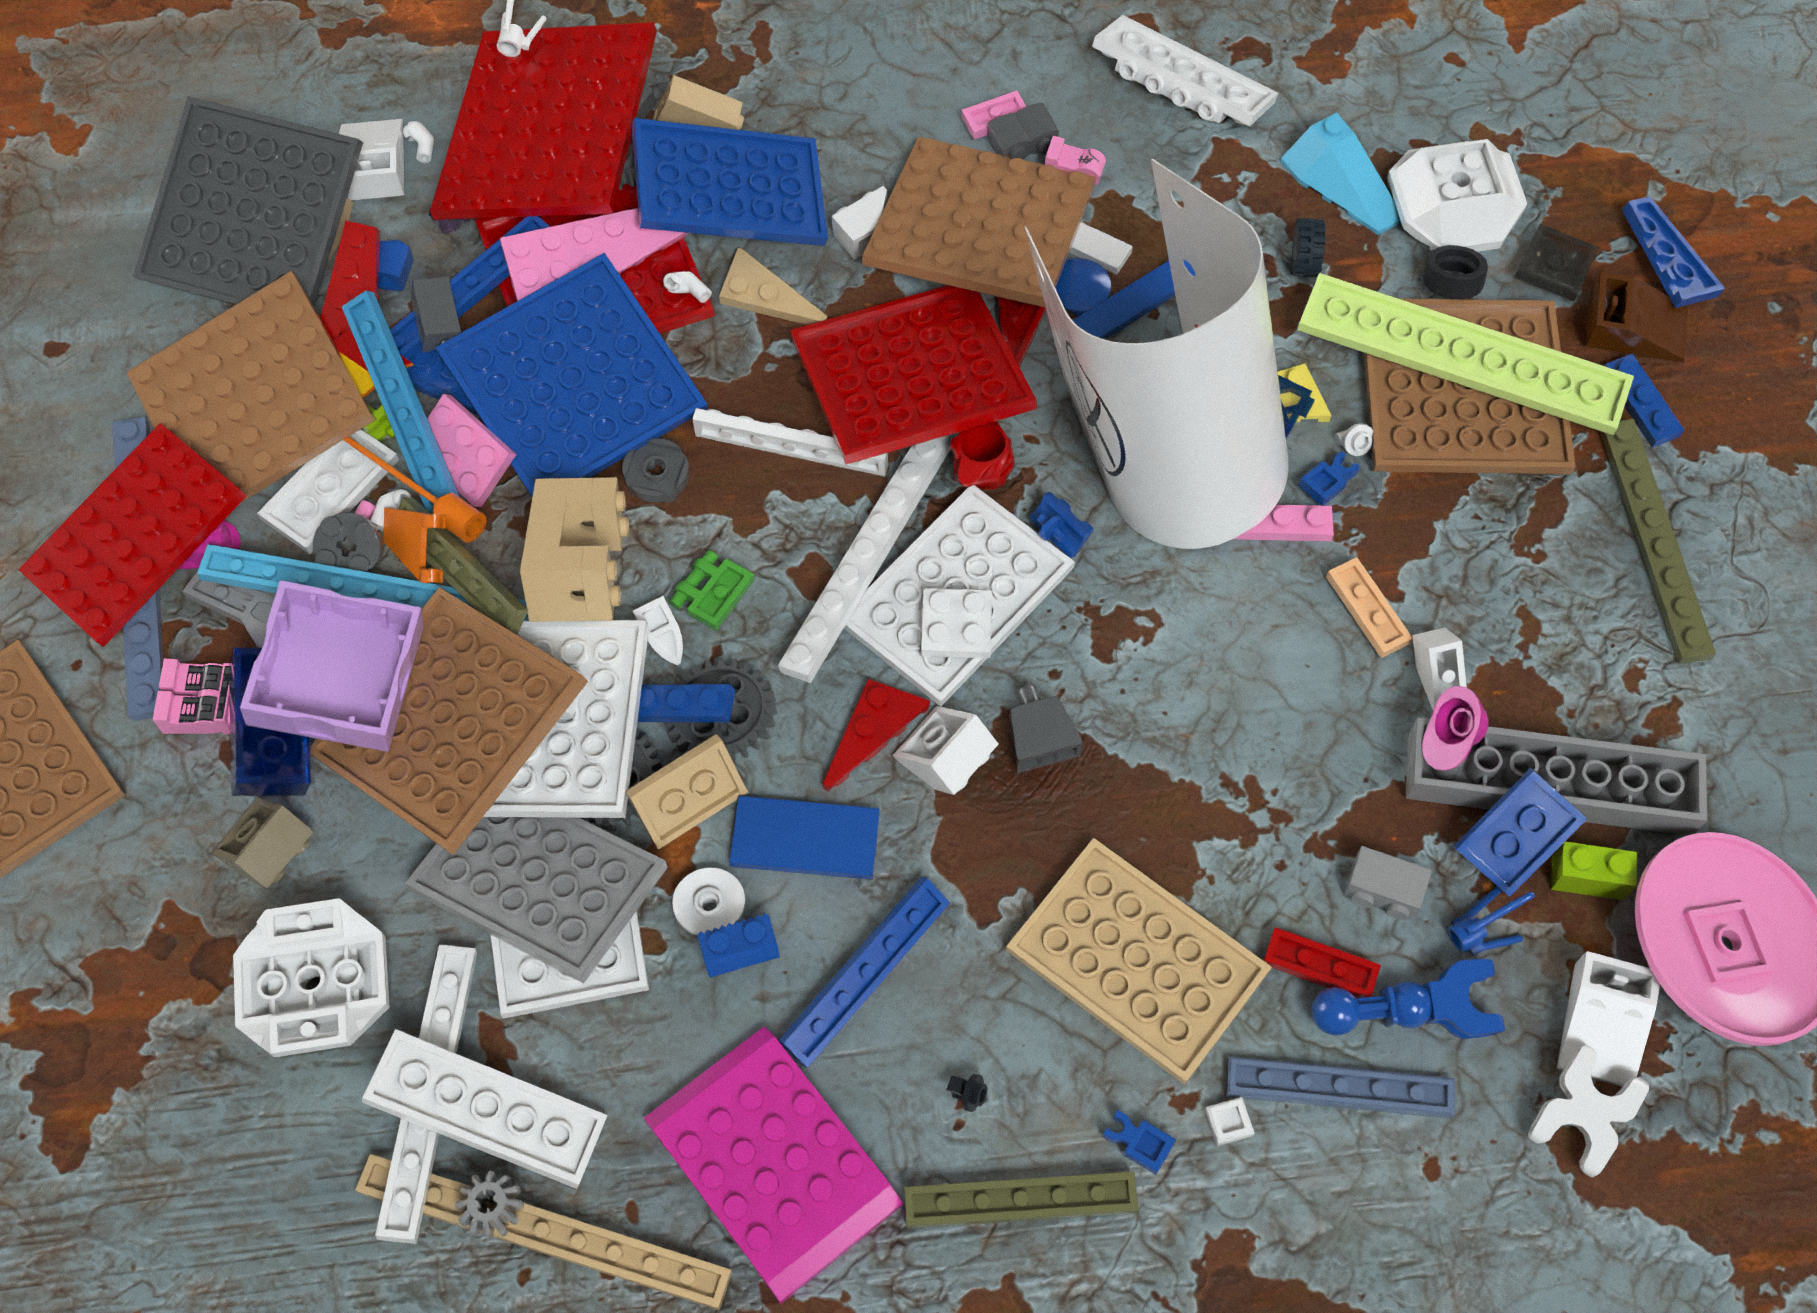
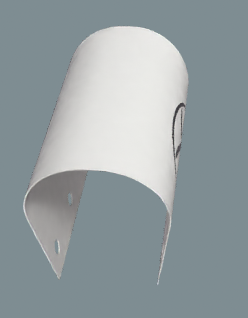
M1151 159L1183 334L1154 342L1120 343L1101 339L1085 332L1067 314L1026 226L1025 231L1068 395L1114 507L1131 528L1154 542L1175 548L1199 549L1225 543L1247 532L1266 518L1278 503L1286 485L1289 468L1263 251L1259 236L1254 228L1241 216L1156 160ZM1172 191H1175L1181 197L1184 208L1175 201ZM1184 260L1193 267L1196 276H1193L1186 269Z

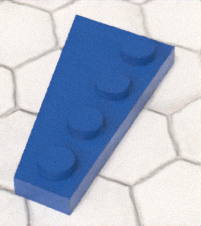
M1650 196L1629 201L1622 211L1675 308L1716 298L1724 291V286Z

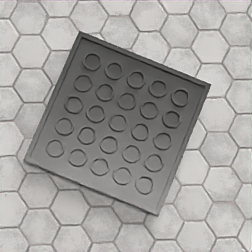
M187 96L133 277L236 305L292 271L298 277L311 303L315 306L363 142L357 138Z

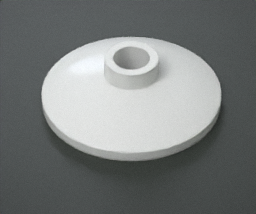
M702 868L688 874L676 887L672 900L673 912L679 924L685 930L695 935H698L700 931L705 933L707 929L712 931L714 927L719 929L721 925L727 927L728 923L734 925L735 921L738 922L745 908L744 890L738 879L728 871L719 868ZM708 903H715L717 905L711 911L704 910Z

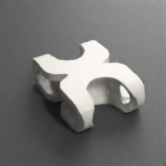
M1584 1044L1576 1050L1559 1077L1560 1087L1567 1096V1099L1555 1098L1546 1101L1533 1121L1528 1137L1536 1144L1545 1143L1551 1139L1553 1134L1562 1125L1569 1124L1577 1127L1583 1133L1586 1142L1583 1156L1579 1161L1580 1168L1583 1173L1592 1178L1600 1174L1618 1146V1135L1610 1125V1122H1627L1635 1117L1649 1091V1082L1641 1077L1631 1078L1626 1081L1616 1095L1607 1096L1601 1094L1593 1086L1591 1079L1593 1067L1597 1061V1053L1593 1048Z

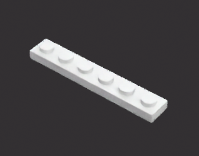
M696 408L693 416V425L697 437L884 477L887 472L888 453L846 465L834 437L820 435L809 429L801 431L787 428L780 423L768 424L755 421L747 416L735 417L726 415L714 409L703 410Z

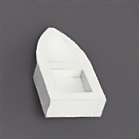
M664 596L633 610L637 620L647 621L649 625L648 642L654 651L665 660L679 665L683 654L682 635Z

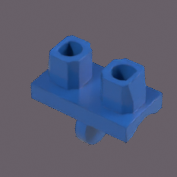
M1051 492L1044 494L1040 505L1029 517L1040 529L1039 536L1044 541L1051 539L1069 558L1077 555L1094 529L1087 521H1080L1071 512V506L1064 499L1058 500Z

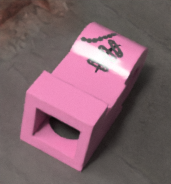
M1053 136L1045 157V165H1052L1056 169L1064 171H1079L1095 176V185H1097L1106 163L1105 156L1095 149H1081L1064 144V138Z

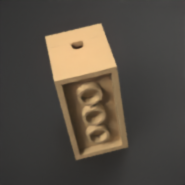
M617 477L535 479L520 567L529 622L613 621L614 608L621 604V590L619 585L614 586V581L617 580L616 560H610L609 551H622L623 537L629 536V519L622 516V512H625L626 508L625 492L619 491Z

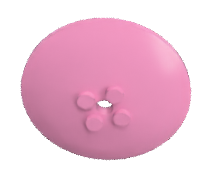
M1715 832L1696 833L1677 839L1661 849L1651 859L1641 875L1635 898V920L1644 956L1657 981L1669 997L1689 1017L1703 1027L1726 1039L1754 1046L1779 1045L1801 1037L1817 1026V898L1803 879L1772 852L1754 842L1735 835ZM1722 936L1731 941L1733 951L1723 944Z

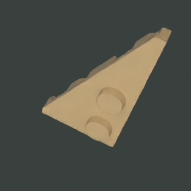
M741 248L737 249L719 295L720 304L805 325L828 319L826 314Z

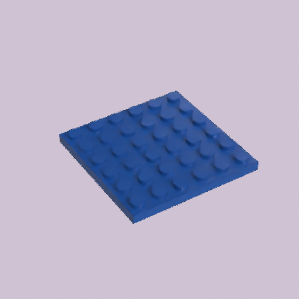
M605 253L435 347L438 355L483 424L517 454L510 465L531 498L533 497L535 479L590 478L625 458L628 452L632 450L637 451L647 445L651 439L659 438L692 419L696 408L708 409L707 402Z

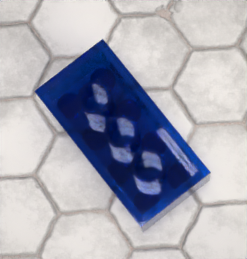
M234 647L229 660L231 796H305L311 784L309 737L246 725L240 706L254 662L262 648Z

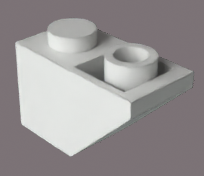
M884 186L873 192L866 193L860 200L848 207L840 208L832 215L833 235L854 260L863 255L887 204V190Z

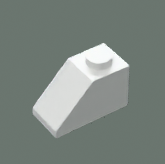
M1445 627L1412 635L1416 669L1433 711L1439 696L1446 689L1454 686L1466 687L1462 640Z

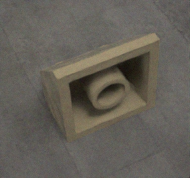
M257 797L211 854L254 884L267 889L269 885L277 883L282 878L286 870L284 867L293 856H298L305 850L309 843L308 838L314 831L283 805Z

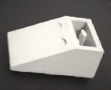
M403 119L341 124L339 134L357 138L363 142L347 198L349 200H361L405 195Z
M1589 951L1575 963L1557 1069L1564 1070L1576 1050L1586 1044L1597 1053V1061L1593 1067L1591 1078L1623 1087L1627 1080L1637 1077L1657 1007L1660 983L1650 968Z

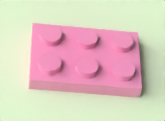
M443 394L427 418L457 492L474 507H482L517 454L452 395Z

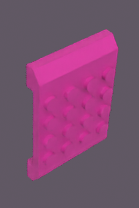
M765 1026L643 1118L780 1304L903 1206V1202L891 1184L780 1042Z

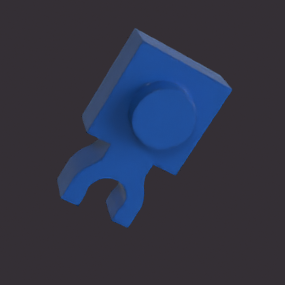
M1341 451L1335 456L1332 465L1329 466L1322 461L1300 479L1298 486L1317 503L1324 506L1345 489L1348 482L1346 480L1352 479L1357 475L1360 466L1354 463L1349 468L1343 467L1341 464L1344 462L1346 454Z
M1117 1109L1113 1120L1122 1124L1123 1131L1114 1133L1106 1128L1102 1138L1111 1143L1126 1145L1127 1148L1123 1156L1157 1175L1176 1139L1145 1120H1142L1137 1128L1131 1123L1126 1114Z

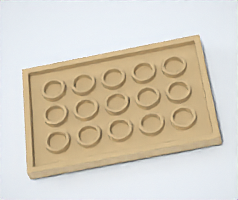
M1095 838L1090 841L1006 946L1008 953L1184 1085H1186L1272 968Z

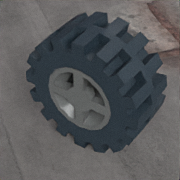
M1297 219L1291 252V271L1293 276L1318 277L1322 271L1326 241L1324 220Z

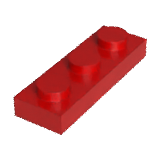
M1276 927L1272 932L1263 960L1273 969L1327 988H1343L1352 993L1355 998L1372 997L1381 964Z

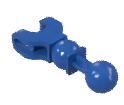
M1491 959L1460 960L1446 968L1439 975L1437 981L1428 982L1423 986L1416 982L1404 981L1397 983L1393 987L1386 986L1380 990V996L1355 998L1352 993L1343 988H1328L1320 992L1312 1004V1017L1317 1027L1323 1032L1334 1036L1349 1033L1356 1027L1359 1021L1383 1019L1385 1027L1397 1024L1403 1028L1411 1029L1420 1027L1425 1023L1439 1024L1450 1034L1460 1039L1493 1036L1506 1030L1504 1019L1501 1015L1481 1013L1472 1006L1469 999V989L1473 983L1484 981L1495 975L1494 962Z

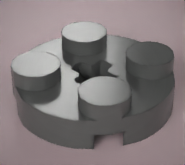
M661 438L651 439L647 445L637 451L632 450L628 452L622 466L628 492L647 502H673L686 487L690 476L689 463L681 448L676 443ZM656 465H660L663 471L660 475L654 476L648 472L649 469H655Z
M342 512L329 516L321 522L313 538L315 562L323 565L370 572L374 570L382 558V536L372 522L363 515ZM347 536L351 537V543L356 544V550L350 551L348 556L344 555L343 549L340 548V543L344 542Z

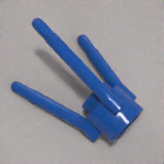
M1498 886L1495 887L1466 913L1451 921L1452 926L1448 927V934L1454 946L1459 952L1465 953L1469 950L1470 954L1474 956L1485 950L1522 942V935L1483 942V939L1487 937L1485 926L1533 899L1534 893L1528 892L1482 919L1477 917L1471 919L1502 892Z

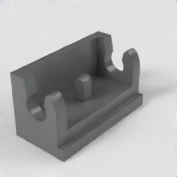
M449 277L412 280L411 302L422 351L424 353L429 352V350H436L435 347L449 340L443 339L453 338L461 333Z

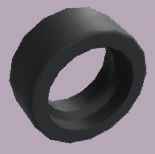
M1455 245L1438 247L1432 250L1426 259L1423 274L1424 285L1429 291L1444 298L1458 300L1473 298L1480 294L1484 287L1488 271L1487 260L1482 254L1471 248ZM1446 270L1458 271L1465 274H1454L1447 272Z

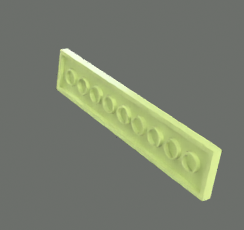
M1321 273L1317 277L1297 329L1298 331L1614 435L1618 428L1634 378L1633 375Z

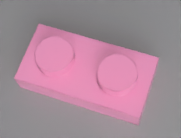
M1014 91L962 109L961 118L973 140L987 136V124L990 121L1005 114L1016 113L1026 107L1018 91Z

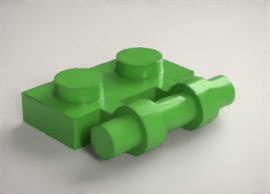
M707 550L702 558H697L692 564V571L684 581H679L674 588L675 593L669 600V604L679 610L686 601H691L692 603L687 608L688 615L717 631L755 579L753 573L727 558L717 568L714 566V563L717 561L718 556L713 551ZM708 578L709 581L702 590H698L696 587L701 580Z

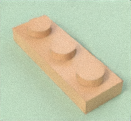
M1357 557L1328 571L1327 580L1380 658L1411 643L1412 636Z

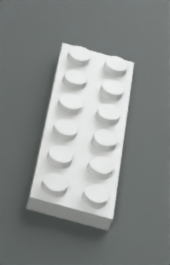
M396 1029L362 1097V1103L576 1189L580 1184L607 1118L606 1114Z

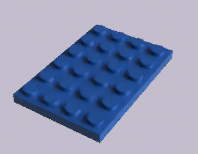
M634 118L632 137L640 228L825 246L828 235L815 138Z

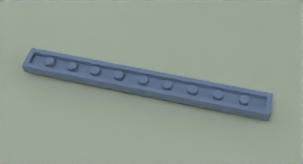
M146 417L112 422L115 469L150 434V425ZM160 589L123 626L128 717L132 721L153 718L157 693L161 691L159 682L164 655Z

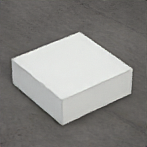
M1242 1097L1205 1108L1217 1146L1254 1135V1130Z

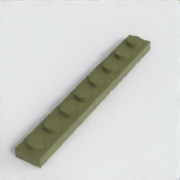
M1635 420L1620 421L1614 435L1599 431L1677 662L1678 664L1710 660L1715 656L1716 652Z

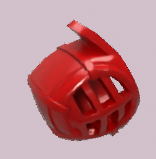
M997 421L961 431L957 437L951 439L949 448L953 451V480L959 482L962 486L971 487L975 485L980 489H996L1005 484L1006 479L1011 473L1015 464L1011 447L1012 440L1010 437H1007Z

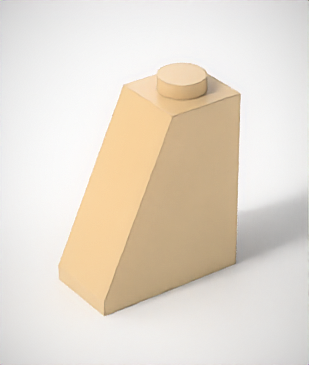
M673 75L655 108L652 120L740 130L744 121V116L740 115L743 102Z

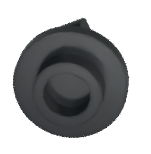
M972 1074L968 1081L960 1077L951 1076L946 1088L947 1091L953 1093V1098L962 1101L963 1109L969 1112L975 1111L978 1106L981 1107L987 1096V1085L984 1084V1079L979 1074Z

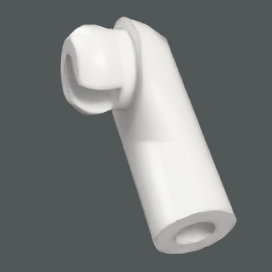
M410 121L403 128V135L405 138L409 137V141H416L418 143L416 159L422 163H429L432 159L434 136L422 123Z
M398 489L378 499L370 520L377 531L383 532L384 508L399 509L403 498H411V494L407 490Z

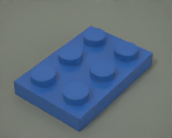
M1530 768L1454 847L1510 897L1587 818Z

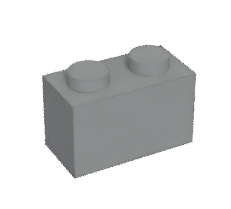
M1361 846L1355 857L1343 896L1350 898L1358 906L1364 908L1376 907L1387 911V914L1392 918L1414 920L1421 910L1432 870Z

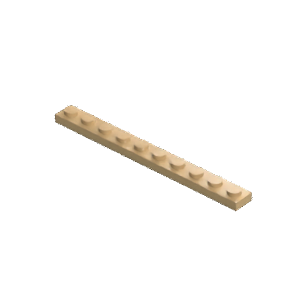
M370 1154L355 1191L358 1194L383 1202L391 1160ZM431 1173L423 1215L469 1229L470 1225L462 1226L459 1223L458 1218L464 1212L459 1211L455 1204L459 1200L467 1199L460 1192L462 1186H467L471 1190L474 1187ZM486 1200L482 1207L487 1213V1208L493 1211L497 1203L494 1200L492 1203ZM525 1203L523 1209L512 1211L519 1218V1223L514 1225L507 1221L504 1224L508 1230L507 1235L502 1236L497 1228L494 1229V1238L719 1311L732 1275L731 1269Z

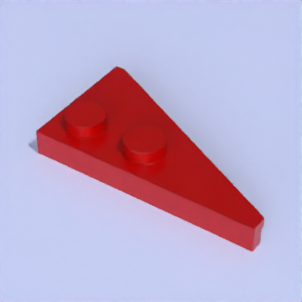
M997 296L1000 332L1018 366L1021 367L1044 318L1046 308Z
M868 679L824 779L823 789L830 792L833 787L842 784L850 777L849 773L864 761L867 763L888 745L890 739L904 732L906 726L921 713L925 714L930 708V700Z

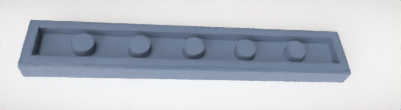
M1228 1057L1226 1097H1242L1245 1099L1453 1119L1455 1116V1078Z

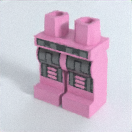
M164 658L159 682L161 691L157 693L153 714L154 723L163 734H215L222 732V734L233 735L234 727L249 726L246 725L240 710L239 698L240 695L244 696L251 673L239 672L235 664L224 663L223 665L215 663L204 665L180 663L178 659Z

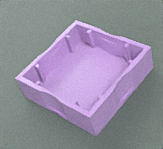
M280 580L266 623L264 645L254 662L240 706L246 725L389 752L424 628L421 607L374 598H353L340 595L328 589Z

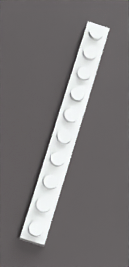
M960 432L910 447L778 664L781 673L808 683L812 682L949 453L951 439L957 437Z

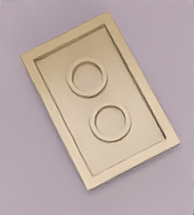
M715 734L629 788L625 793L652 843L659 850L737 800L739 796L745 795L748 791L722 739Z

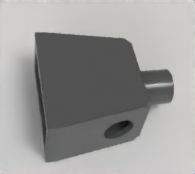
M1035 685L1019 689L1017 695L1021 705L1011 708L1009 716L1016 772L1020 773L1080 757L1083 745L1082 739L1060 699L1056 696L1041 699Z

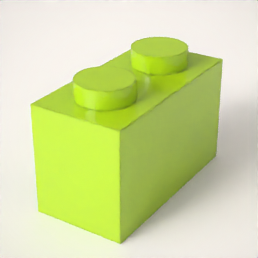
M1564 842L1552 855L1551 890L1624 900L1637 886V852Z

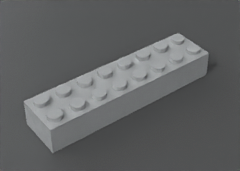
M1417 717L1409 733L1406 799L1490 810L1532 768L1587 818L1585 822L1691 835L1695 834L1707 822L1706 754L1488 727L1484 738L1472 746L1468 756L1456 768L1442 771L1428 765L1423 757L1422 742L1430 719Z

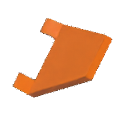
M384 508L383 542L420 583H443V569L426 568L427 528L445 529L446 515Z

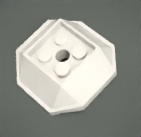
M1488 139L1410 149L1391 168L1387 176L1403 229L1418 241L1430 246L1429 250L1431 251L1447 245L1463 246L1477 252L1499 249L1527 206V201L1510 153L1500 151Z
M340 898L266 909L256 922L257 925L247 935L233 955L235 1027L273 1057L351 1046L390 1008L385 935ZM314 977H321L317 987L306 990L309 980Z

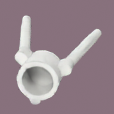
M507 0L506 11L502 14L501 31L497 42L499 52L508 57L518 56L521 49L529 50L531 41L546 21V16H541L525 37L520 26L511 24L514 0Z

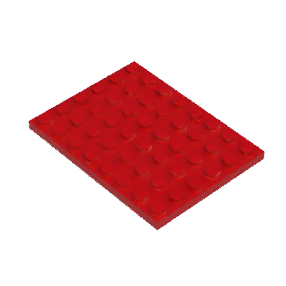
M654 22L541 28L531 41L529 50L521 49L520 54L516 57L505 56L497 49L501 30L483 31L430 208L433 219L613 214L631 141L632 123L637 116L657 34ZM522 29L525 37L531 29Z

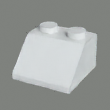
M936 706L892 756L933 789L955 795L957 791L966 786L968 779L976 769L989 759L990 753L996 748L998 743L977 715Z

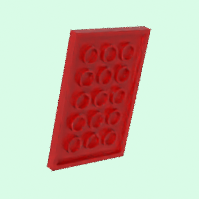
M159 423L18 570L94 641L104 647L247 495L164 425Z

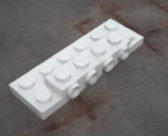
M1124 15L1116 19L1094 38L1092 47L1100 50L1103 55L1109 58L1117 59L1115 71L1119 72L1124 79L1139 82L1145 85L1151 93L1164 95L1172 99L1175 105L1198 112L1199 116L1204 120L1220 123L1227 116H1230L1235 122L1250 127L1275 103L1278 96L1277 92Z

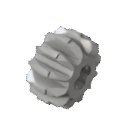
M488 1171L485 1182L478 1175L472 1176V1182L475 1185L472 1190L467 1186L461 1187L460 1192L467 1199L459 1200L455 1204L459 1211L464 1212L458 1218V1221L462 1226L470 1225L468 1233L473 1237H476L482 1231L484 1238L491 1240L494 1236L495 1228H497L502 1236L508 1234V1230L504 1225L507 1221L514 1225L519 1223V1218L512 1211L523 1209L524 1203L521 1200L515 1199L521 1193L518 1185L509 1186L511 1178L508 1175L504 1174L497 1180L494 1171ZM486 1200H489L491 1203L494 1200L497 1203L493 1211L487 1208L486 1213V1210L482 1207Z

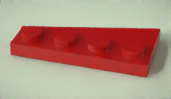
M345 221L320 316L332 340L351 329L342 309L343 305L364 291L374 292L377 301H379L380 231L377 227Z

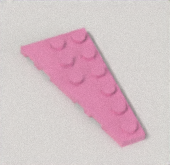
M638 208L502 237L500 238V243L516 300L519 301L603 253L606 254L620 275L621 272L633 265L640 264L645 261L646 257L660 249L667 248L690 233L640 228Z

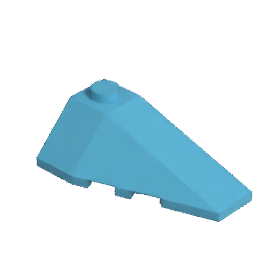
M1338 113L1311 125L1281 158V163L1300 185L1305 188L1310 186L1323 194V200L1329 204L1333 201L1346 209L1349 217L1375 234L1379 235L1401 223L1391 194L1357 136Z

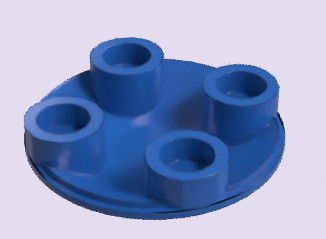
M1074 258L1066 260L1056 286V291L1064 308L1071 311L1073 315L1080 316L1108 298L1111 290V280L1106 270L1098 263L1088 259Z

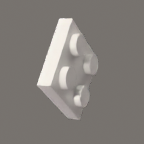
M923 588L921 656L991 658L992 590Z

